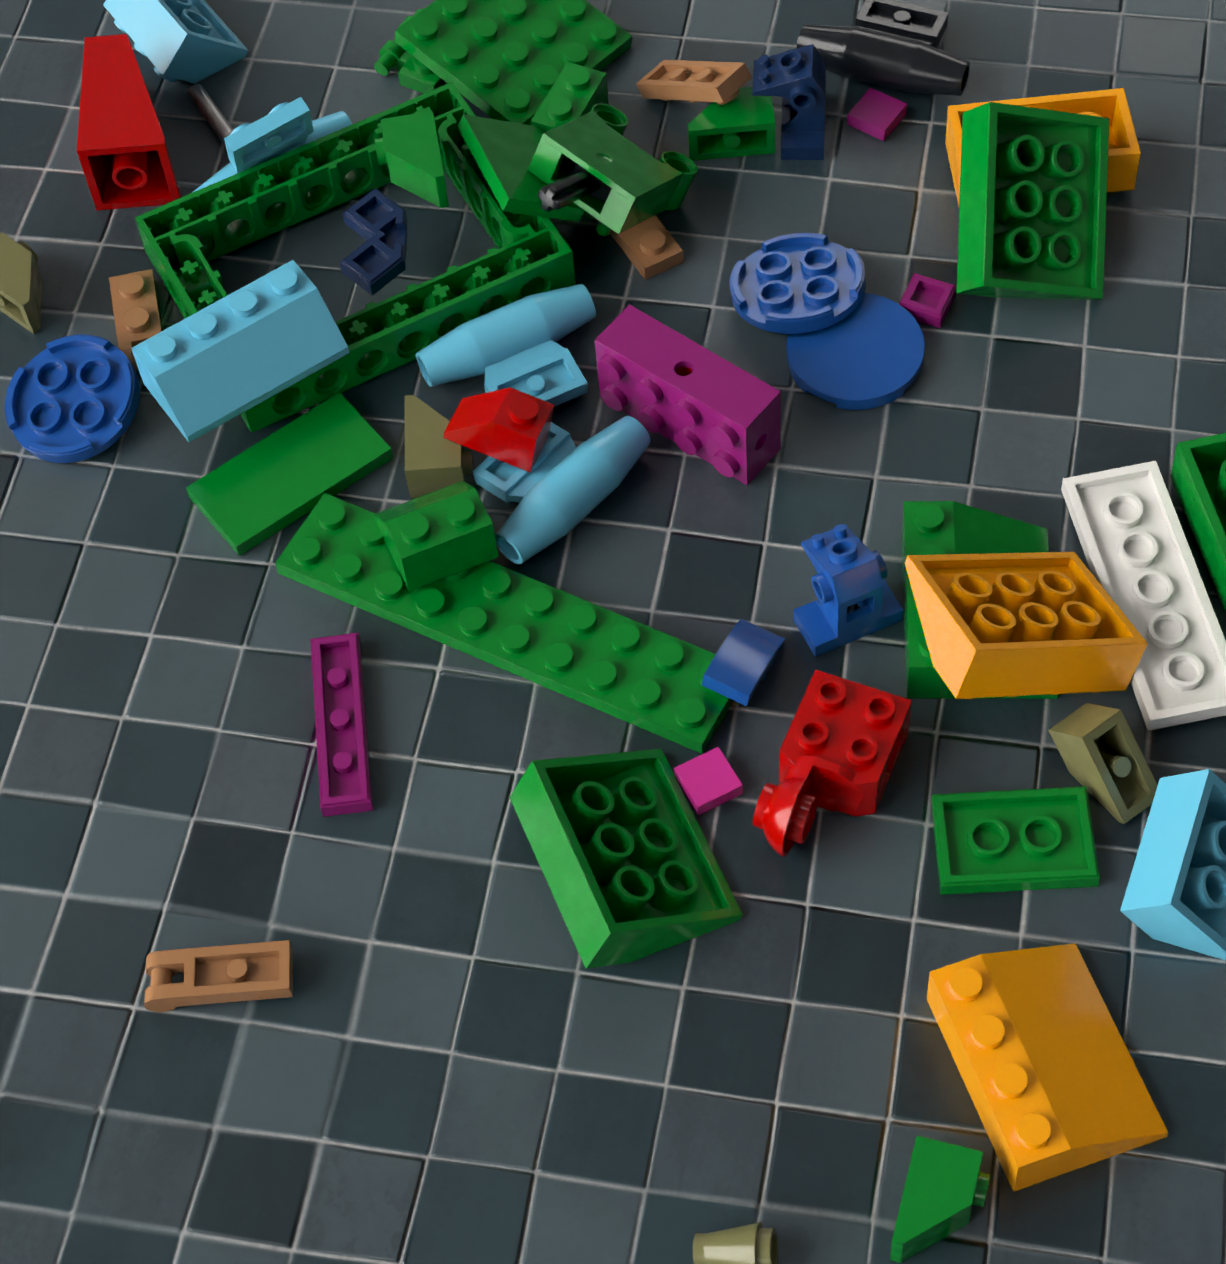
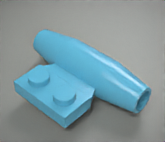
M302 97L290 103H281L275 106L268 115L253 123H245L238 126L229 136L224 138L230 163L193 192L350 126L352 122L344 111L312 120L310 109Z
M583 284L530 295L462 323L416 353L417 363L426 383L430 387L485 374V393L511 387L554 404L555 407L588 392V383L568 348H563L556 342L595 318V306L587 288Z
M624 416L576 447L570 433L551 422L548 439L531 472L488 456L472 471L476 484L508 504L520 502L495 535L497 547L502 554L513 563L522 564L568 534L620 485L649 446L651 439L645 427L635 418Z

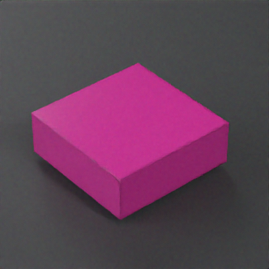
M719 746L674 768V775L698 816L743 794V785Z

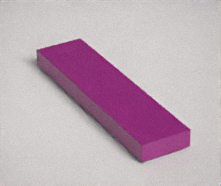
M359 632L310 639L320 808L322 815L327 817L373 811L362 650Z

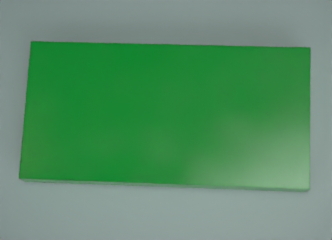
M338 392L187 486L186 491L192 502L238 556H241L313 510L324 493L335 496L394 457L392 448L345 397Z

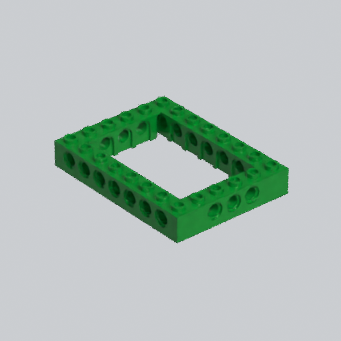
M452 82L135 217L145 252L185 319L227 296L218 270L213 272L208 264L209 261L361 196L375 188L377 189L391 183L388 164L379 166L374 139L383 138L380 119L433 111L443 170L497 248L493 247L487 250L488 254L462 266L456 267L453 265L448 267L446 273L417 286L415 283L406 286L407 290L376 304L374 301L365 304V309L336 321L335 323L349 348V353L241 413L240 415L251 433L320 403L338 392L342 393L415 360L418 351L462 323L524 297L576 285L572 250L550 219L503 212L457 127L463 114L476 115Z

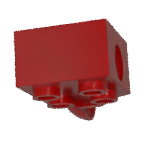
M815 670L780 748V784L775 785L769 782L765 784L754 811L753 826L763 829L766 840L776 853L786 857L795 842L800 844L805 842L813 825L817 807L832 812L837 810L855 817L876 813L909 734L912 700Z

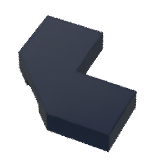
M376 188L343 213L345 224L367 241L340 261L342 273L372 296L406 270L408 230L406 210Z

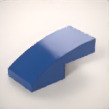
M740 619L704 673L702 686L747 706L760 681L766 678L785 643V638L744 619Z

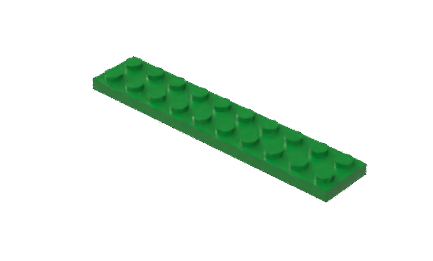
M327 493L322 495L275 562L278 574L700 754H703L734 701L702 686L704 673L716 654L494 562H484L408 591L376 523L375 513Z

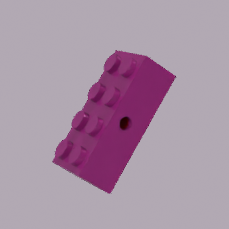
M630 304L594 340L600 398L604 403L615 411H623L635 418L646 430L652 433L658 432L675 442L683 452L689 455L695 454L712 464L723 476L734 477L748 485L781 449V391Z

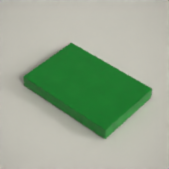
M463 114L457 127L503 212L579 222L585 210L575 203L550 212L541 208L542 201L538 198V192L548 184L528 171L543 135L538 126Z
M1087 786L931 795L941 895L1098 887L1100 875Z

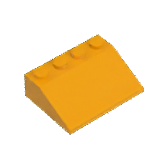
M1075 552L907 555L905 567L933 667L956 699L1126 691L1148 643Z
M1076 943L979 954L929 972L927 1001L1013 1192L1168 1136L1164 1122Z

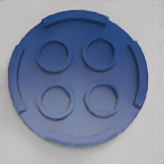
M793 233L766 240L761 243V249L748 256L744 261H737L730 275L731 299L740 317L759 329L781 334L808 333L836 324L856 309L863 299L866 289L864 263L856 250L852 248L847 249L837 243L830 242L827 235L817 233Z
M865 293L856 309L836 324L813 332L788 334L787 365L795 383L805 393L810 392L821 399L836 403V408L872 409L895 401L904 395V390L916 379L924 364V336L916 319L898 303L883 296Z
M78 334L65 336L47 343V349L36 355L24 368L19 367L6 393L5 416L9 428L28 452L49 462L73 463L86 460L105 451L128 429L139 405V377L128 357L107 339L94 335Z

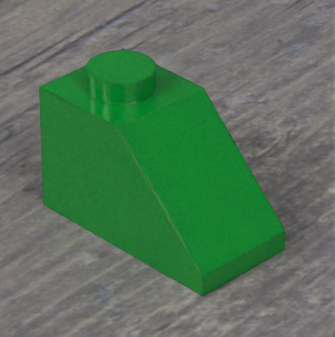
M743 87L739 89V94L736 98L725 104L712 102L688 124L689 158L692 161L776 153V127L772 96H752L753 87Z
M433 111L380 119L383 138L374 139L379 166L388 164L391 183L440 208L449 207Z
M916 1136L893 1233L890 1253L891 1261L902 1263L968 1225L973 1205L984 1208L991 1174L980 1171L983 1151Z

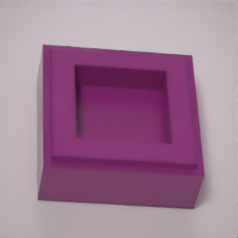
M870 87L847 114V125L885 141L906 116L907 104Z
M914 273L899 305L910 312L917 322L941 328L956 297L957 285Z

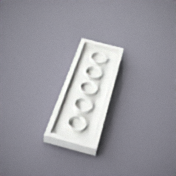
M1151 461L1063 478L1061 491L1091 573L1148 643L1130 681L1147 730L1150 731L1226 716V640L1157 462Z

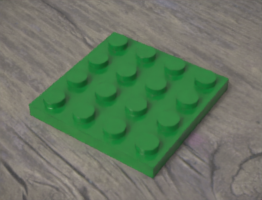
M435 0L395 30V43L446 83L452 82L461 95L489 117L531 125L533 116L567 62L602 71L631 48L633 37L586 0Z

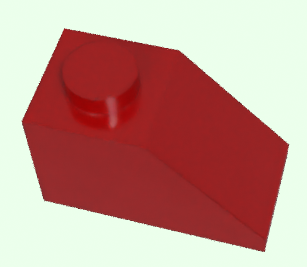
M511 387L462 398L444 431L443 438L531 472L548 439L554 404Z

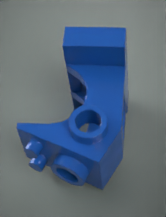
M846 524L836 525L834 529L822 534H814L810 539L801 542V546L817 571V574L811 577V582L818 599L794 609L793 621L815 657L903 621V608L884 580L887 578L888 573L882 556L877 550L871 552ZM855 603L859 605V609L847 613L848 606Z

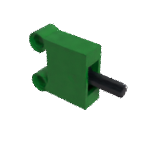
M598 103L592 107L589 113L543 133L528 171L548 184L538 192V198L542 201L541 208L550 212L575 203L585 210L584 215L586 218H596L599 221L596 227L597 233L601 236H607L611 229L620 234L666 209H679L695 178L698 167L689 157L675 151H665L661 154L660 159L657 160L623 136L629 121L621 110L608 104Z

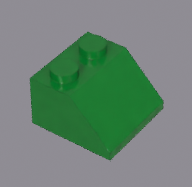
M464 481L374 514L376 523L408 591L499 557L493 523L475 487Z

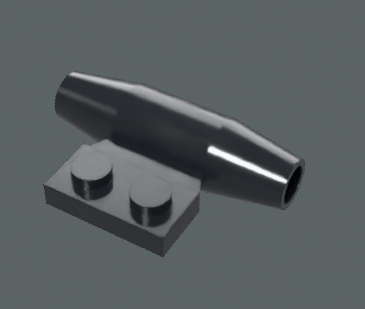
M865 0L855 19V26L804 24L796 46L797 49L814 44L826 62V70L841 77L908 93L961 96L966 87L970 70L969 61L937 48L948 25V12L895 0Z

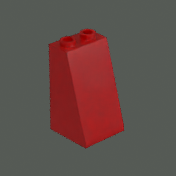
M127 34L84 38L77 154L96 211L165 205L182 197L163 131Z

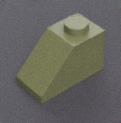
M1 232L0 311L35 334L41 329L43 283L36 265L38 257L24 241L17 243Z
M415 395L404 396L405 475L410 498L421 497L460 481L466 482V476L473 475L472 471L474 470L473 450L443 438L444 431L450 421Z
M1085 703L1048 730L1069 773L1082 786H1087V791L1119 823H1127L1152 804L1158 785L1120 709Z

